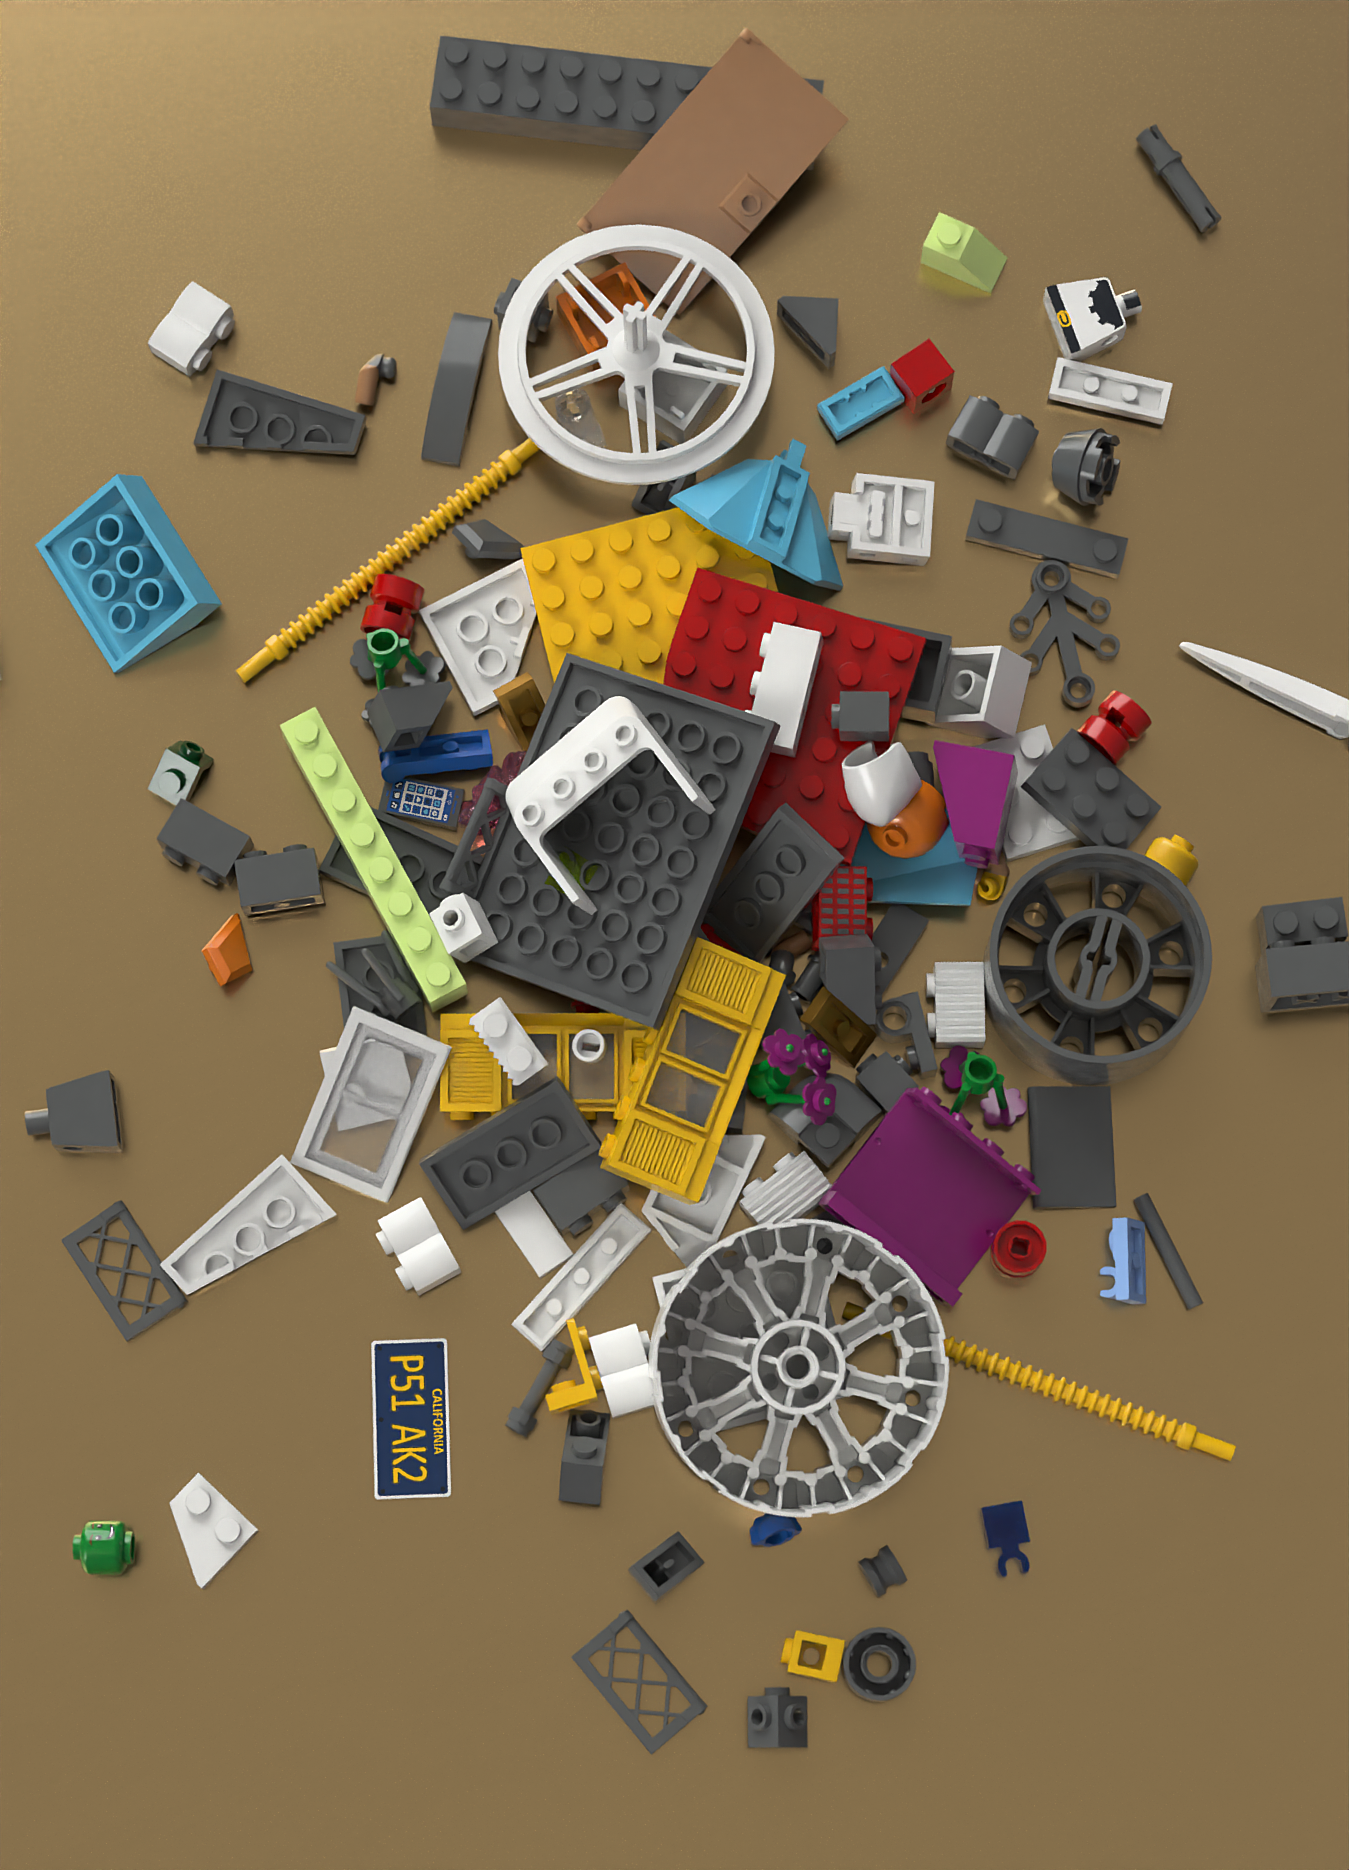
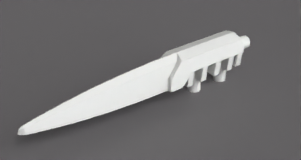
M1182 642L1179 645L1184 652L1212 670L1274 705L1327 730V734L1338 739L1349 737V699L1292 675L1241 657L1190 642Z

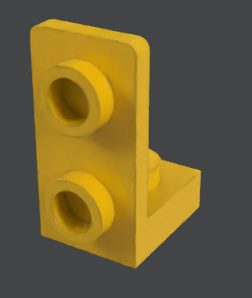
M574 1318L566 1320L584 1383L576 1385L575 1380H569L552 1386L553 1393L545 1395L551 1415L598 1401L596 1391L603 1389L597 1365L588 1367L584 1351L591 1349L585 1325L576 1327Z

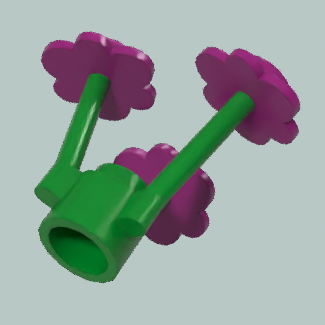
M778 1029L774 1032V1036L770 1035L763 1041V1048L769 1054L768 1058L760 1063L751 1065L747 1076L749 1089L757 1098H765L768 1105L776 1103L804 1104V1115L810 1116L814 1125H823L827 1116H832L835 1112V1099L837 1095L835 1086L826 1083L824 1079L827 1076V1071L831 1069L830 1050L823 1041L817 1040L813 1033L806 1035V1038L801 1040L798 1035H788L785 1030ZM806 1065L810 1070L813 1069L817 1078L814 1080V1083H808L804 1086L802 1095L782 1094L790 1083V1075H793L797 1068Z
M959 1045L953 1047L949 1052V1057L941 1061L940 1067L945 1072L943 1076L944 1084L950 1089L961 1087L951 1110L946 1106L939 1105L948 1114L952 1115L956 1112L964 1117L960 1111L970 1093L980 1095L988 1091L989 1097L982 1099L980 1102L981 1109L985 1111V1122L988 1125L997 1126L1003 1123V1125L1009 1127L1015 1124L1016 1117H1021L1027 1112V1104L1023 1099H1020V1091L1017 1088L1007 1090L1003 1086L1005 1078L1003 1075L997 1074L996 1064L990 1057L981 1055L977 1051H970L968 1053L965 1047Z

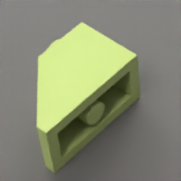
M940 212L923 244L921 256L922 264L990 294L1007 262V257L975 227Z

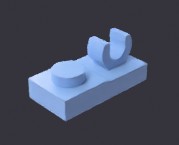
M1128 1217L1112 1218L1109 1246L1115 1260V1268L1110 1266L1100 1269V1274L1113 1276L1115 1285L1110 1290H1101L1100 1295L1133 1305L1146 1304L1145 1222Z

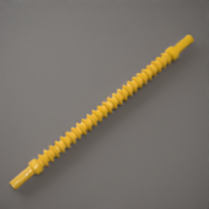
M528 438L512 452L510 450L503 452L498 457L499 462L497 464L495 462L490 463V470L482 469L481 477L473 476L474 482L472 484L464 483L465 489L463 491L457 489L454 498L448 496L447 504L439 503V510L436 512L430 510V517L428 519L421 517V524L419 526L412 524L413 530L410 533L404 531L403 539L395 538L394 546L386 545L387 551L385 553L377 552L378 558L376 560L368 559L369 565L367 567L361 565L358 574L352 572L350 574L352 578L350 581L343 579V586L341 588L334 586V593L332 595L324 594L325 600L323 602L317 600L314 609L308 607L306 609L307 615L299 614V621L296 623L290 621V628L288 630L281 628V635L278 637L272 635L265 641L266 647L235 670L237 675L246 683L275 659L280 661L289 654L288 649L290 647L297 648L296 642L298 640L306 641L305 635L307 633L315 634L314 628L316 626L322 628L325 619L331 621L333 619L331 615L333 612L340 614V607L342 605L349 607V600L351 598L357 600L359 599L358 593L360 591L366 593L368 591L367 586L369 584L373 585L376 575L384 574L387 570L393 572V565L395 563L402 565V558L404 556L411 558V551L413 549L419 551L420 543L428 544L429 536L437 537L438 529L446 530L445 524L447 522L455 523L454 517L456 515L463 516V509H472L471 503L473 501L480 503V496L482 494L489 496V489L491 487L497 489L500 480L506 482L508 474L514 476L522 469L521 464L540 450V448Z

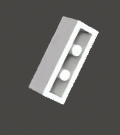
M777 622L773 623L771 634L764 633L759 655L765 657L762 671H755L752 678L750 695L755 696L752 711L745 710V712L777 722L781 727L771 752L795 758L823 646V638L821 632Z

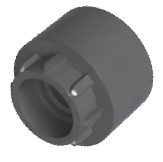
M874 1627L862 1631L849 1643L844 1652L842 1670L846 1683L856 1695L872 1702H885L896 1698L909 1687L916 1671V1658L912 1646L903 1635L889 1628ZM874 1653H883L890 1660V1671L883 1677L874 1676L868 1670L867 1660Z

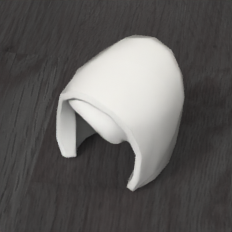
M868 741L852 751L842 763L845 789L854 811L864 821L879 827L886 826L897 816L922 787L920 777L901 742L892 744L884 754L878 757L875 752L874 742Z

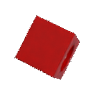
M930 338L891 363L890 376L905 397L904 402L913 414L952 389L955 371Z

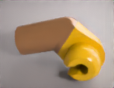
M1002 855L1000 856L999 865L989 863L988 868H985L981 881L977 884V892L984 899L995 900L1004 893L1010 876V869Z

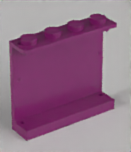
M922 1087L920 1090L918 1088H906L818 1204L844 1226L861 1231L883 1244L881 1247L893 1256L898 1255L915 1272L930 1296L943 1306L953 1307L963 1295L958 1290L959 1286L993 1243L997 1232L1010 1221L1029 1195H1039L1042 1190L1033 1183L1035 1176L1030 1171L1017 1163L1013 1167L1002 1158L1004 1151L996 1143L988 1138H984L981 1141L970 1132L973 1125L956 1112L950 1115L939 1106L942 1100L926 1087Z

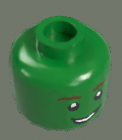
M88 1521L83 1527L81 1535H74L73 1559L81 1560L83 1571L87 1574L120 1575L125 1571L127 1565H133L135 1534L133 1531H128L126 1524L122 1521Z

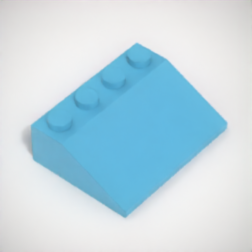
M116 474L35 544L114 673L123 671L194 628L222 604L142 476Z

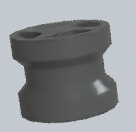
M887 1545L880 1548L878 1555L872 1559L865 1557L858 1561L865 1578L878 1598L886 1594L887 1588L891 1585H901L908 1581L896 1557Z

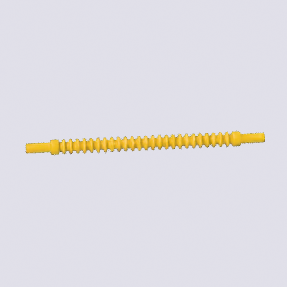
M847 1301L842 1317L851 1320L863 1313L864 1307ZM890 1331L880 1335L890 1340L893 1339ZM951 1336L949 1339H943L945 1356L953 1357L955 1364L964 1361L966 1368L974 1365L977 1367V1372L985 1369L988 1371V1376L996 1373L999 1375L1000 1381L1006 1377L1010 1379L1011 1385L1015 1382H1020L1022 1389H1025L1026 1386H1031L1033 1393L1041 1390L1044 1397L1052 1394L1055 1401L1063 1398L1066 1405L1074 1402L1077 1404L1076 1408L1078 1410L1084 1406L1088 1408L1089 1414L1093 1411H1098L1100 1418H1103L1104 1415H1109L1111 1422L1119 1419L1122 1426L1130 1423L1133 1430L1141 1427L1144 1434L1152 1431L1155 1433L1154 1437L1156 1439L1161 1435L1165 1436L1167 1443L1175 1440L1176 1445L1180 1448L1189 1450L1191 1447L1229 1461L1233 1457L1235 1445L1197 1432L1195 1425L1184 1422L1181 1426L1177 1424L1178 1420L1176 1418L1172 1422L1167 1421L1165 1414L1160 1418L1156 1417L1154 1410H1151L1150 1413H1145L1143 1406L1134 1409L1132 1402L1124 1405L1121 1398L1113 1401L1110 1394L1102 1397L1097 1389L1094 1393L1089 1392L1087 1385L1082 1389L1078 1388L1076 1381H1073L1072 1384H1067L1065 1377H1062L1061 1380H1056L1054 1373L1046 1376L1043 1369L1035 1372L1032 1365L1024 1368L1021 1366V1361L1013 1364L1010 1362L1011 1358L1009 1356L1005 1360L1000 1359L998 1352L994 1355H989L987 1348L979 1351L976 1344L968 1347L965 1340H962L961 1343L955 1342L954 1336Z

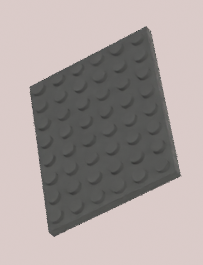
M566 653L517 776L606 700L615 696H622L629 699L639 708L716 810L709 815L694 804L653 750H644L544 836L597 908V911L590 915L571 902L521 834L508 808L506 814L500 816L492 836L494 843L492 850L485 853L477 873L478 886L471 889V891L475 892L473 899L476 901L481 892L479 903L498 943L470 961L659 1031L781 726L775 721Z

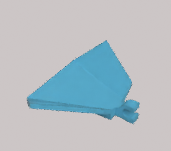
M792 439L789 443L788 451L784 449L780 456L775 455L772 460L747 459L670 498V502L707 529L813 585L839 591L844 587L816 494L808 483L810 473L800 468L806 450V445Z
M945 808L944 810H945L946 815H947V818H948V817H949V816H948V811H947V809ZM950 820L943 836L932 850L923 856L908 859L892 857L880 850L872 841L865 823L851 865L867 867V877L873 879V898L868 903L970 906L977 867L965 864V858L959 857Z

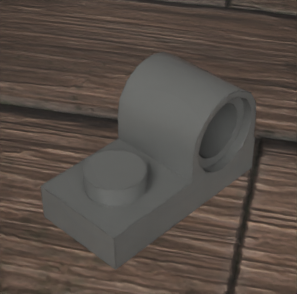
M918 991L884 1001L882 1009L877 1010L876 1024H874L878 1037L890 1044L910 1040L911 1046L905 1047L910 1068L912 1070L917 1069L920 1080L936 1076L938 1067ZM894 1012L900 1014L905 1020V1025L898 1030L888 1028L883 1022V1017L886 1014Z

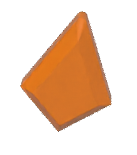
M238 913L230 916L202 949V953L209 964V969L214 974L219 986H223L253 970Z

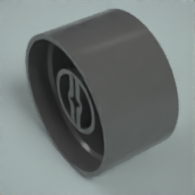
M1107 846L1081 847L1058 853L1040 862L1025 873L1011 888L998 910L983 958L985 1007L995 1031L1010 1051L1023 1063L1047 1077L1065 1083L1086 1086L1108 1085L1131 1079L1149 1070L1169 1054L1183 1036L1204 999L1212 968V946L1205 917L1197 901L1181 880L1167 868L1142 854ZM1074 882H1092V909L1077 912L1066 918L1050 888ZM1110 891L1115 892L1122 898L1123 905L1111 908L1103 902L1102 895ZM1140 895L1154 905L1172 926L1146 939L1140 928L1127 915ZM1029 910L1039 911L1044 916L1045 923L1037 927L1031 926L1025 921L1024 913ZM1007 926L1038 943L1032 966L999 965L1001 938ZM1090 933L1087 944L1083 948L1073 971L1075 987L1072 992L1066 987L1058 974L1055 952L1068 939L1080 934ZM1104 935V941L1097 962V974L1091 985L1088 998L1085 999L1091 975L1093 972V960L1100 947L1102 936ZM1119 943L1125 949L1133 964L1134 984L1122 996L1108 1001H1101L1104 988L1108 984L1117 964L1115 948L1116 944ZM1164 948L1175 950L1179 955L1180 962L1175 965L1165 964L1160 959L1159 951ZM1153 976L1190 977L1188 996L1180 1017L1148 999L1152 989ZM1010 985L1017 986L1022 990L1024 999L1017 1003L1010 1002L1004 988ZM1041 1003L1046 1012L1061 1023L1052 1040L1048 1041L1027 1025L1019 1014ZM1143 1024L1153 1025L1158 1030L1159 1039L1152 1042L1145 1041L1140 1037L1138 1027ZM1121 1026L1135 1051L1125 1054L1096 1056L1095 1033L1110 1031ZM1064 1043H1073L1080 1049L1081 1053L1073 1052L1060 1046Z

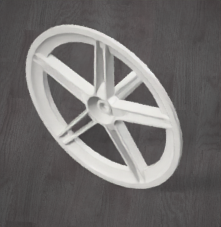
M623 225L608 227L579 236L551 252L531 270L514 293L506 310L499 336L498 360L502 388L515 419L526 435L549 457L572 471L592 479L624 485H649L683 478L700 471L720 459L738 444L754 424L766 401L772 382L775 348L769 315L757 289L748 276L728 256L711 244L675 229L652 225ZM628 250L655 251L681 258V261L645 312L644 304L637 301L634 306L627 303L623 308V314L594 286L577 266L601 255ZM689 263L695 265L663 319L656 318L654 314ZM702 271L706 272L723 288L738 311L746 336V362L667 343L663 339L662 335ZM569 272L613 320L606 324L564 275ZM558 282L607 338L608 344L602 349L529 378L526 364V344L531 321L544 296ZM675 356L742 372L744 375L739 376L674 363ZM599 362L601 368L537 392L534 391L537 387ZM662 371L739 387L726 411L709 428L685 443L656 451L652 375ZM613 375L624 377L633 453L603 449L577 438L559 425L546 411L541 402ZM645 388L648 453H641L634 393V389Z

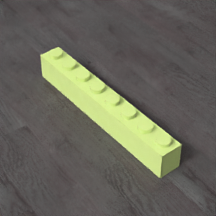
M316 707L279 725L285 742L432 1012L467 995L468 989L464 978L452 956L448 954L434 923Z

